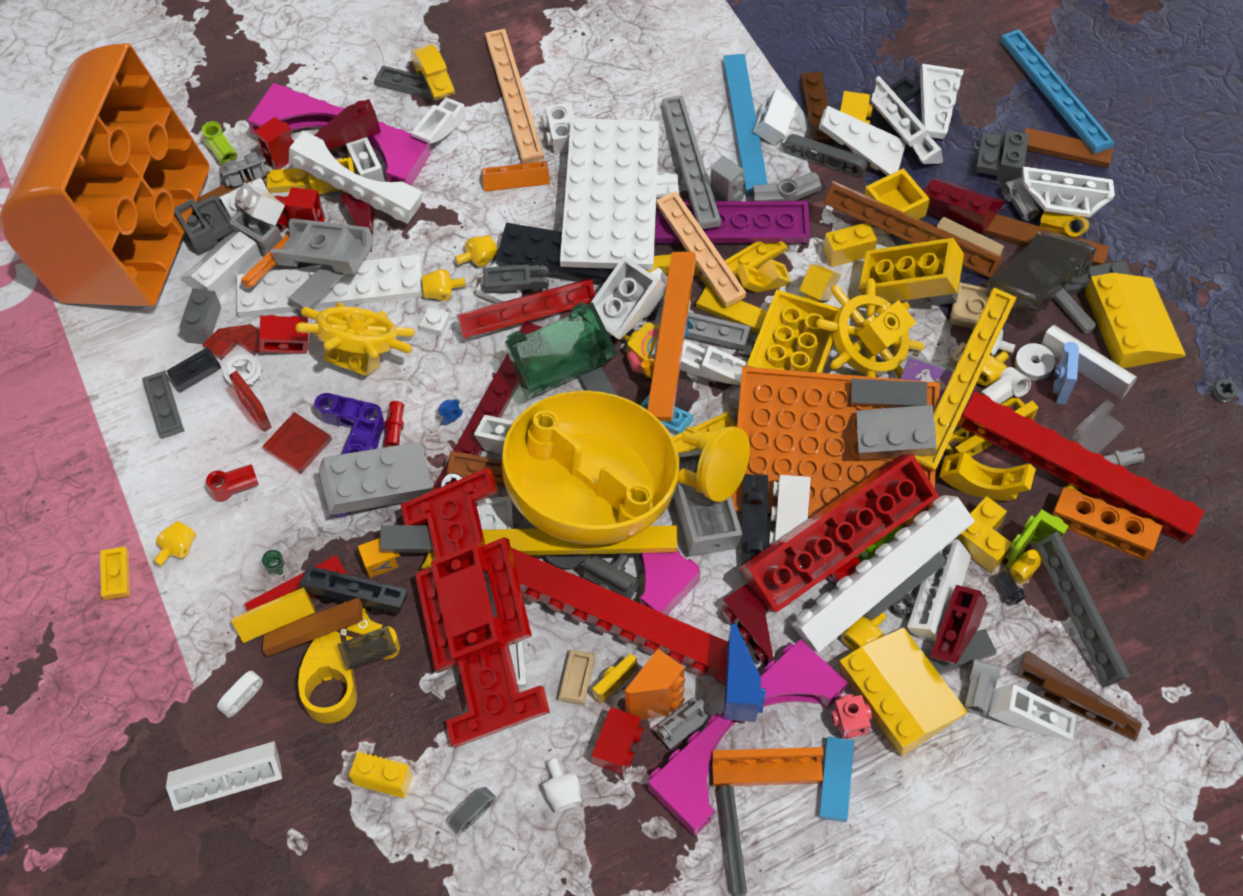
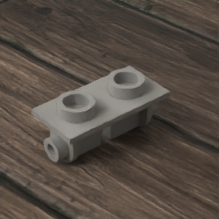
M694 697L653 728V730L671 750L707 722L711 715L705 710L707 708L705 702Z

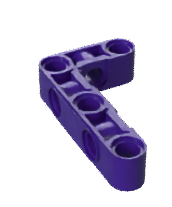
M322 393L316 397L314 404L322 422L337 427L352 428L342 454L378 448L379 440L385 428V421L381 408L377 404L331 393ZM350 512L334 514L333 516L342 518L349 515Z

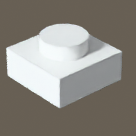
M428 307L419 325L420 331L443 336L450 320V313Z

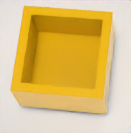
M904 168L866 186L864 194L918 219L926 216L930 200Z

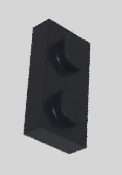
M206 347L166 370L177 389L182 391L221 368V365L211 350Z

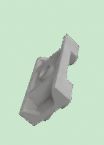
M291 218L289 221L290 237L282 250L272 248L270 253L279 265L297 267L299 262L331 265L335 272L355 274L372 246L374 238L368 227Z

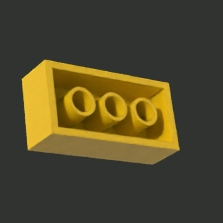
M954 238L867 250L859 290L863 295H866V281L872 278L875 280L876 296L888 302L956 294L959 288L964 253Z

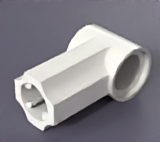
M1008 367L1003 370L997 382L979 392V394H985L993 401L1001 404L1013 395L1016 397L1024 396L1030 390L1031 381L1015 368Z

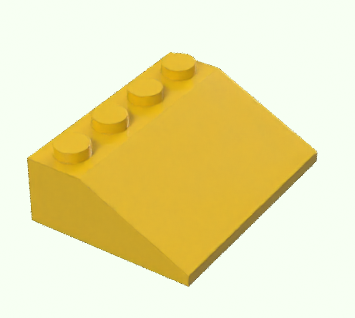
M1109 273L1090 278L1084 293L1114 363L1122 368H1129L1185 357L1186 354L1152 278L1120 273Z
M776 289L746 367L824 373L835 343L833 332L817 328L816 321L824 319L833 322L840 308Z
M905 628L870 642L840 660L839 671L856 695H862L864 704H869L872 717L901 757L968 714V711Z

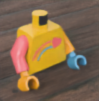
M687 319L685 338L690 335L688 329L694 328L689 319ZM645 323L639 331L632 328L622 338L628 341L627 360L631 370L634 373L645 374L646 377L652 379L655 360L650 358V355L659 336L661 325Z

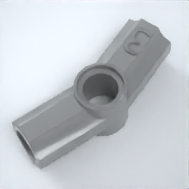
M816 172L808 173L794 180L785 178L778 184L753 185V201H796L820 191L822 185Z

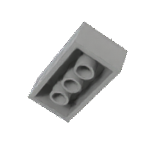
M421 442L323 457L319 466V473L330 515L407 502L431 492L433 488Z

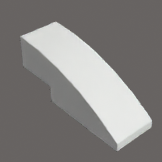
M445 97L439 106L433 105L411 132V136L430 144L441 140L451 133L465 118L464 104Z

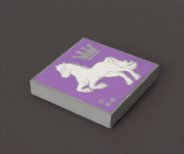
M909 354L901 379L939 382L940 401L954 369Z

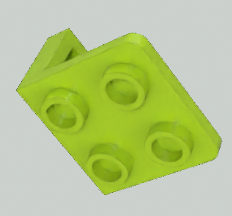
M1041 510L1037 517L1032 515L1025 524L1022 534H1018L1012 542L1011 549L1005 557L1009 559L1006 567L1010 569L1011 565L1024 552L1030 542L1035 544L1055 532H1059L1063 539L1069 526L1059 517L1052 516L1044 510Z

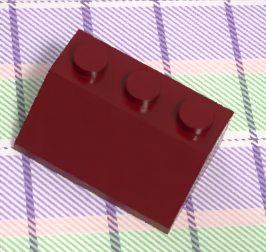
M931 179L923 190L930 199L926 214L939 219L945 217L981 234L986 231L1004 205V200L943 179Z

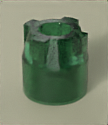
M269 550L262 557V563L269 575L271 573L278 574L279 576L283 574L286 563L278 550Z

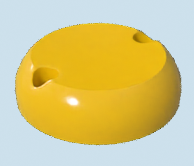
M571 391L552 395L536 402L523 411L512 423L503 445V481L511 501L520 513L541 531L554 538L574 544L605 545L617 543L641 533L663 515L676 490L679 476V456L674 440L666 427L642 406L609 393Z

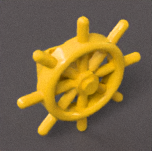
M872 278L866 281V295L856 296L851 300L848 299L838 285L832 286L831 292L842 307L836 313L833 322L824 319L816 321L817 328L833 332L834 343L840 355L831 362V368L837 370L847 363L858 372L866 374V377H876V375H882L892 370L898 379H901L904 369L900 364L906 358L908 350L922 351L925 348L923 342L909 339L908 330L916 324V321L908 312L910 304L908 302L901 303L899 300L891 304L885 299L876 296L875 280ZM858 308L866 309V319L859 313ZM849 316L858 327L848 325ZM849 335L857 337V341L852 344ZM890 345H894L893 354L887 349ZM863 348H866V358L859 353ZM879 353L885 362H876V355Z
M338 302L335 307L324 309L321 312L303 307L301 314L316 320V323H298L295 327L297 332L315 333L320 340L325 342L323 345L325 349L324 361L365 376L379 368L381 353L392 349L410 353L412 346L396 339L397 337H413L415 335L413 328L396 327L387 318L385 311L376 313L363 308L345 306L342 302Z

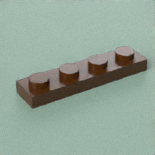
M801 73L800 80L811 139L823 144H834L835 140L819 129L824 109L829 106L823 73Z

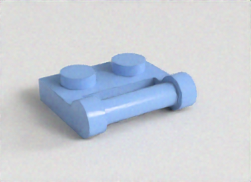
M1067 342L1064 345L1060 364L1054 369V376L1058 379H1055L1053 393L1057 394L1056 403L1066 405L1077 381L1079 346L1075 342Z

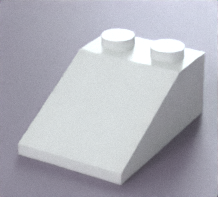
M623 256L583 314L620 340L657 305L666 292L667 285L626 256Z

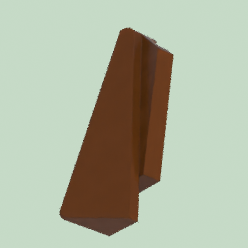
M1026 651L1016 676L1041 687L1037 696L1132 741L1137 740L1142 727V723L1035 654Z

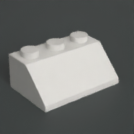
M240 231L230 233L181 277V280L194 289L215 291L219 299L237 282V275L246 274L262 257L255 241Z

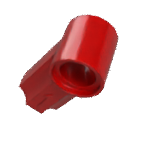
M252 464L228 472L213 471L206 478V485L210 496L218 502L228 500L233 493L259 485Z

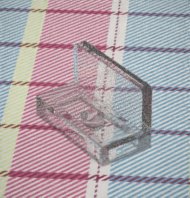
M1108 399L1105 400L1075 429L1070 441L1078 442L1083 448L1091 452L1100 453L1125 428L1124 425L1110 415L1115 405Z

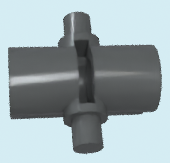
M621 553L616 562L609 563L595 555L592 559L588 557L584 563V567H586L584 576L599 584L601 587L629 599L634 596L640 583L638 578L625 572L626 568L624 566L629 558Z

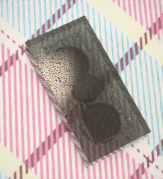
M388 626L337 644L346 671L397 653Z

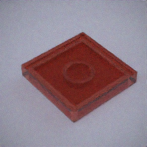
M237 370L229 374L240 402L264 432L271 429L272 426L262 403Z
M293 412L262 447L264 451L301 475L331 442L332 438L331 435Z

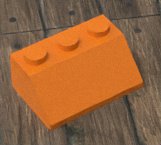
M657 649L625 689L626 712L639 716L641 720L666 717L672 710L677 711L685 700L683 697L686 680L684 678L685 667Z

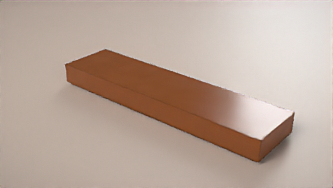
M1025 128L1024 133L1029 134L1027 151L1109 168L1113 148L1093 154L1081 139Z
M358 597L264 634L263 652L266 656H271L363 621V603Z

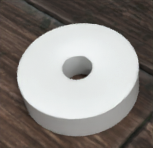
M1036 343L1021 347L1015 358L1016 370L1033 381L1047 378L1055 365L1053 353L1047 347Z

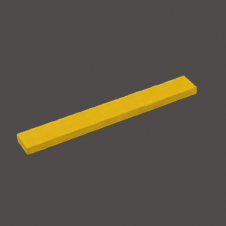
M993 288L934 412L936 455L915 456L921 466L935 472L1017 297Z
M677 525L649 526L641 533L629 539L605 545H580L554 538L538 528L482 530L485 544L505 537L509 539L512 548L528 555L677 552Z

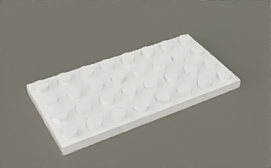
M571 118L560 267L615 269L622 257L626 256L643 269L653 270L659 121Z

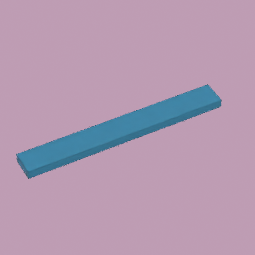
M1020 30L1001 35L1000 42L1092 153L1097 154L1113 148L1115 142Z
M745 54L724 55L723 61L741 168L744 169L746 194H753V185H766L768 182L760 137L753 132L757 120Z

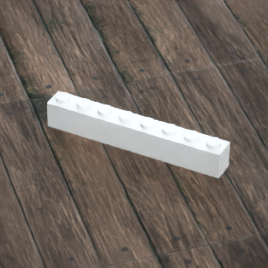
M943 495L936 499L931 509L918 514L914 518L915 522L899 530L895 534V539L889 544L881 545L871 559L859 563L853 574L840 579L836 584L837 587L830 593L827 592L821 595L816 601L817 604L811 609H806L799 613L797 620L792 626L812 650L819 653L974 523V519L958 497Z

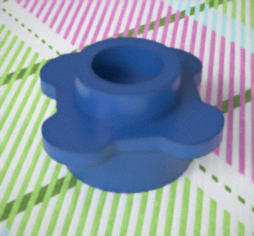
M448 399L440 404L438 413L442 416V423L444 425H449L451 421H455L462 416L463 410L459 407V400Z

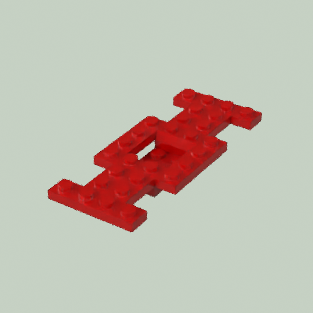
M488 467L400 504L405 525H423L427 522L429 525L436 560L431 561L432 567L415 573L435 670L442 672L459 665L469 712L446 720L450 744L455 748L550 713L543 686L539 685L519 692L509 645L530 638L532 634L509 539L503 537L485 544L476 502L498 493L493 470ZM486 570L488 572L498 618L493 617L487 586L484 578V572Z

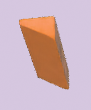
M547 161L482 169L483 186L486 192L550 184Z

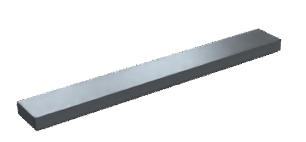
M684 97L662 99L663 110L695 219L702 229L721 226V219Z

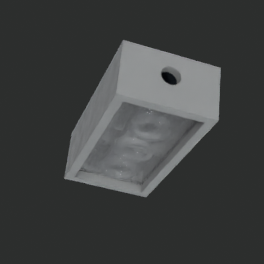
M702 451L678 453L679 472L681 469L686 468L697 473ZM677 481L676 490L672 498L688 555L694 556L737 549L743 534L731 496L722 502H715L708 499L704 494L698 493L695 488L680 484Z

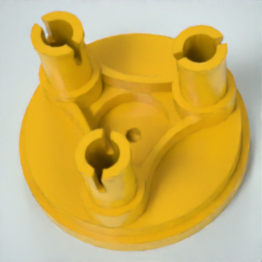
M733 426L723 427L715 433L709 431L703 433L687 427L683 431L682 441L700 447L702 453L697 473L686 468L681 469L678 483L695 488L698 493L704 494L708 499L715 502H722L728 499L739 487L748 466L750 443L746 432Z

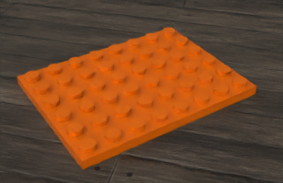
M742 366L737 428L746 432L750 443V456L745 474L768 475V516H771L772 506H777L778 496H773L774 481H779L780 475L811 477L808 506L809 519L895 458L860 460L857 410L898 407L850 405L851 380H914ZM927 382V405H933L934 414L939 404L940 383ZM921 466L935 489V472ZM742 481L737 490L731 495L736 513H742ZM754 500L749 504H761V502ZM934 501L898 527H909L915 522L914 518L918 514L928 511L934 506Z

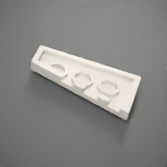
M922 64L920 68L922 124L926 127L928 135L932 138L944 139L947 134L964 70Z

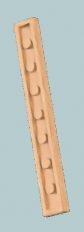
M501 29L485 33L486 42L522 163L544 160L506 30Z

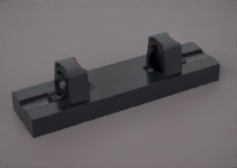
M745 474L742 480L743 535L741 566L767 549L768 475ZM754 500H757V501H760V502H761V504H749V503H750L751 501H754Z
M309 565L300 582V589L305 588L308 593L321 595V601L331 603L333 598L348 602L359 597L363 606L370 607L371 613L381 615L382 610L400 614L407 598V589Z

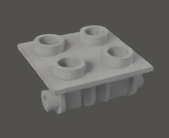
M256 152L245 155L244 160L238 162L235 159L224 162V167L219 168L223 176L228 175V178L224 179L227 187L232 186L233 188L243 184L239 171H241L245 183H248L243 172L245 169H247L251 181L254 179L249 169L250 167L255 179L264 177L266 173L270 172L267 164L262 165V162L266 161L263 155H257Z

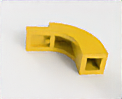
M429 44L411 50L410 58L418 75H424L434 101L455 94L454 87L447 73V67L436 46Z
M964 451L945 456L940 478L966 494L980 498L987 496L991 500L1007 501L1016 500L1019 492L1031 490L1036 469L1031 464L1005 469L992 468L975 461Z

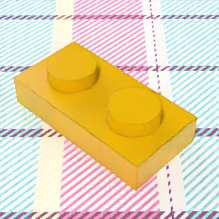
M303 169L269 170L270 172L267 173V190L269 193L290 192L291 187L312 190L309 174Z
M125 546L100 550L101 597L104 600L130 596L128 549Z

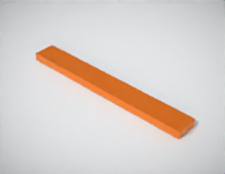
M672 252L648 404V411L660 421H673L696 262L695 252Z

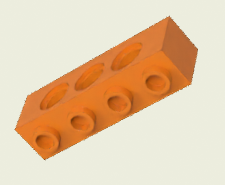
M1066 487L1063 488L1052 513V516L1059 517L1069 526L1067 530L1146 562L1154 551L1162 529V525L1155 523L1152 519L1139 517L1124 508L1114 507L1101 499L1091 498L1076 489ZM1077 510H1081V511H1083L1085 514H1081V513H1079ZM1102 520H1106V521H1108L1110 524H1106V523H1104ZM1126 529L1133 531L1134 534L1129 533Z

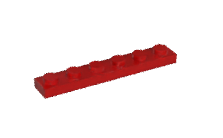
M586 279L456 315L463 338L588 305L594 299L595 292L592 279Z

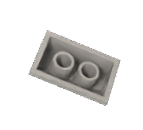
M933 405L857 410L860 460L896 458L901 454H913L914 456L936 455Z

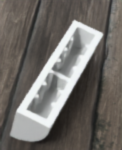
M1056 325L1051 326L1046 331L1041 345L1047 347L1054 357L1061 361L1064 345L1067 342H1075L1079 346L1078 372L1121 400L1136 382L1137 377Z
M953 539L940 550L946 562L939 570L921 583L907 626L908 630L915 636L931 643H935L956 585L962 586L971 559L970 553L958 539Z
M275 741L168 772L166 789L174 811L282 779L281 764Z

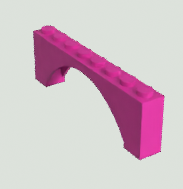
M273 83L249 117L248 124L252 135H255L254 131L273 117L278 118L281 122H286L291 130L306 127H324L345 108L337 107L324 100H318L305 93ZM379 121L381 132L367 138L370 145L375 148L385 163L387 182H404L412 186L431 155L430 143L411 136L410 133L403 129H397Z
M678 549L677 552L638 553L645 575V592L640 597V603L668 615L700 582L701 570L693 560H687L680 555Z
M801 639L795 645L789 644L783 650L782 657L777 662L771 661L764 668V674L761 676V688H766L765 705L763 707L778 703L808 702L823 705L828 709L845 692L848 683ZM724 711L720 715L718 713L714 714L707 722L708 726L701 733L696 731L689 738L688 745L682 751L677 749L669 757V763L663 769L660 767L655 769L648 778L650 780L648 782L649 792L694 837L714 819L715 810L709 804L707 777L712 752L716 749L725 733L738 722V720L723 719Z

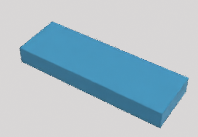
M827 736L819 812L820 819L847 822L855 740Z

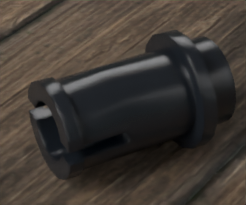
M1007 571L995 577L994 582L1006 595L1008 603L1017 605L1025 599L1024 589L1017 586Z

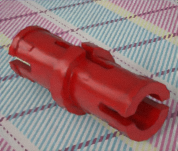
M391 401L389 403L388 419L385 421L386 437L384 446L386 447L400 445V435L404 429L402 418L405 407L401 401Z

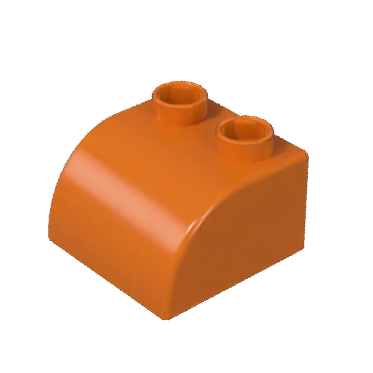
M121 43L101 46L83 53L70 64L1 208L0 227L6 241L21 258L22 262L31 269L61 303L154 306L185 232L174 213V208L191 199H194L195 203L197 202L210 169L209 162L131 44ZM193 207L181 213L187 224V218L192 215Z

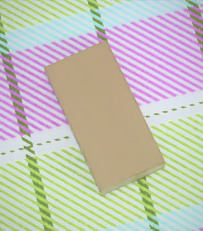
M570 649L558 697L559 701L585 706L596 654Z

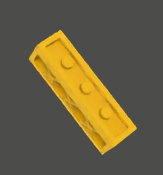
M1016 396L1001 404L1008 407L1015 405L1018 409L1014 412L1033 420L1039 408L1033 400L1025 405ZM961 428L952 434L945 453L951 455L965 451L969 456L973 457L993 444L977 435L969 438V431ZM953 441L963 442L956 446L954 450L949 445Z

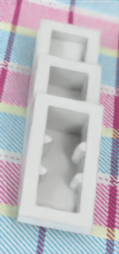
M659 336L650 355V358L654 360L656 358ZM684 340L680 370L719 382L741 385L742 366L746 367L747 362L710 345L707 349H704Z

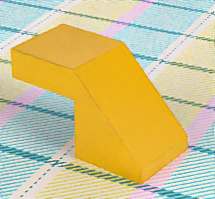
M772 259L768 260L758 269L745 264H741L736 269L743 288L757 293L788 286L792 283L786 266Z

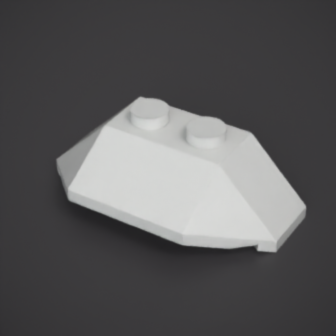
M1023 167L1022 169L1023 186L1044 211L1091 217L1115 196L1113 180L1030 167Z

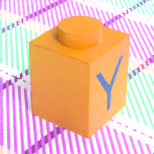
M381 538L358 546L369 578L398 568L396 558L400 557L399 552H381Z

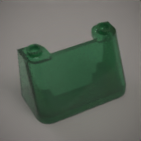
M585 302L579 303L572 307L573 312L569 316L531 333L521 334L520 331H516L507 336L508 340L504 344L526 400L570 382L582 374L603 367L618 355L593 302L587 305Z

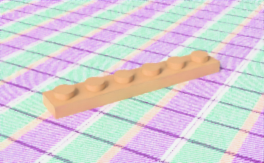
M674 191L656 200L657 208L687 252H695L696 265L724 306L728 307L746 298L745 290L678 193Z

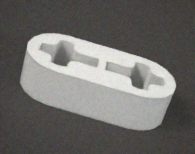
M248 671L220 699L217 709L228 718L234 716L258 692L263 684V679L255 672Z

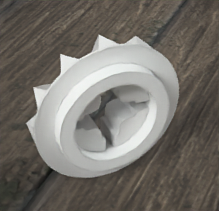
M239 354L227 361L223 374L226 381L233 387L240 386L244 389L246 385H253L256 379H260V373L263 370L260 361L255 356ZM245 368H246L247 371H248V373H247V374H246V373H243V374L240 376V374H239L238 371H239V370L244 371Z

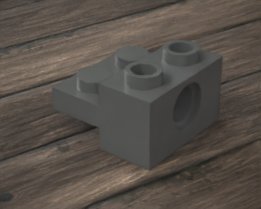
M1007 130L1006 135L1002 136L983 132L976 172L996 175V182L1002 183L1021 178L1029 134Z
M216 194L198 203L191 199L174 208L175 215L198 255L214 248L218 244L217 239L233 232L229 224L231 218ZM193 207L192 215L187 218V224L181 213Z

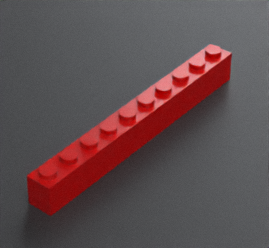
M973 393L957 423L958 426L1089 495L1105 501L1109 505L1124 508L1142 518L1152 519L1155 523L1162 525L1160 532L1183 544L1194 536L1204 514V510L1197 507L1195 503L1177 497L1172 491L1152 484L1149 479L1129 472L1124 466L1106 460L1101 454L1083 448L1078 442L1070 441L1060 436L1055 430L1047 429L1037 424L1032 418L1024 417L1014 412L1012 408L1000 405L985 394Z
M511 547L521 592L528 600L532 602L541 601L555 612H566L574 620L585 623V621L595 625L597 630L603 633L611 632L619 636V639L628 644H633V642L639 644L648 653L654 654L659 649L679 664L682 663L691 667V670L696 674L702 676L707 674L716 678L715 680L719 684L725 686L728 641Z

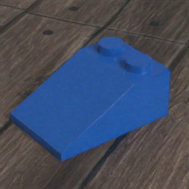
M731 624L727 642L723 719L756 722L758 713H763L766 688H761V677L737 625Z

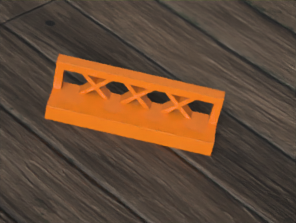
M823 747L713 750V787L727 785L822 784L821 761L823 758Z

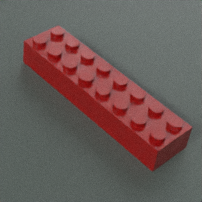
M901 454L739 567L752 589L764 602L766 611L777 613L936 500L939 495L913 454Z

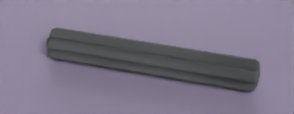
M731 785L721 786L719 788L731 892L733 896H744L747 894L734 787Z

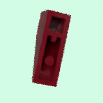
M370 99L347 106L314 136L323 140L329 150L380 133L381 130Z
M347 192L342 194L341 204L343 208H346L352 225L368 227L373 236L375 208L361 199L354 198Z
M960 585L955 586L932 648L931 658L957 664L979 628L988 604L980 590Z

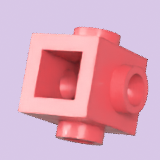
M847 694L835 701L834 708L831 711V719L834 727L838 726L841 738L848 739L869 733L872 713L869 704H864L862 695L854 697L853 694Z

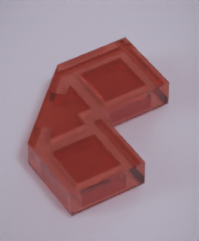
M252 324L219 328L202 345L204 349L208 347L213 355L220 360L236 345H239L255 356L259 352V329Z

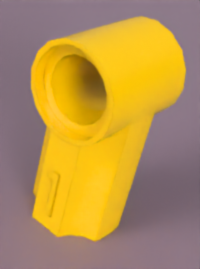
M1044 211L1040 227L1077 237L1088 231L1089 221L1083 216ZM1074 220H1079L1082 223L1080 232H1075L1072 229V222Z

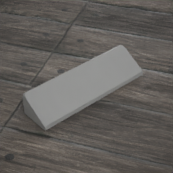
M369 249L365 258L369 255L371 249ZM323 265L288 299L300 310L303 307L312 309L348 274L335 272L331 265Z

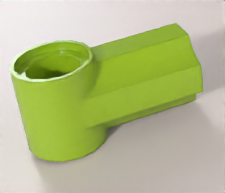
M210 121L203 125L201 131L206 146L212 150L221 165L238 157L236 150L222 132L219 123Z

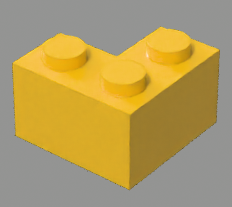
M986 496L970 513L975 522L955 539H958L970 553L971 559L992 574L1006 559L1005 557L1011 549L1012 543L996 531L1002 525L1007 511Z

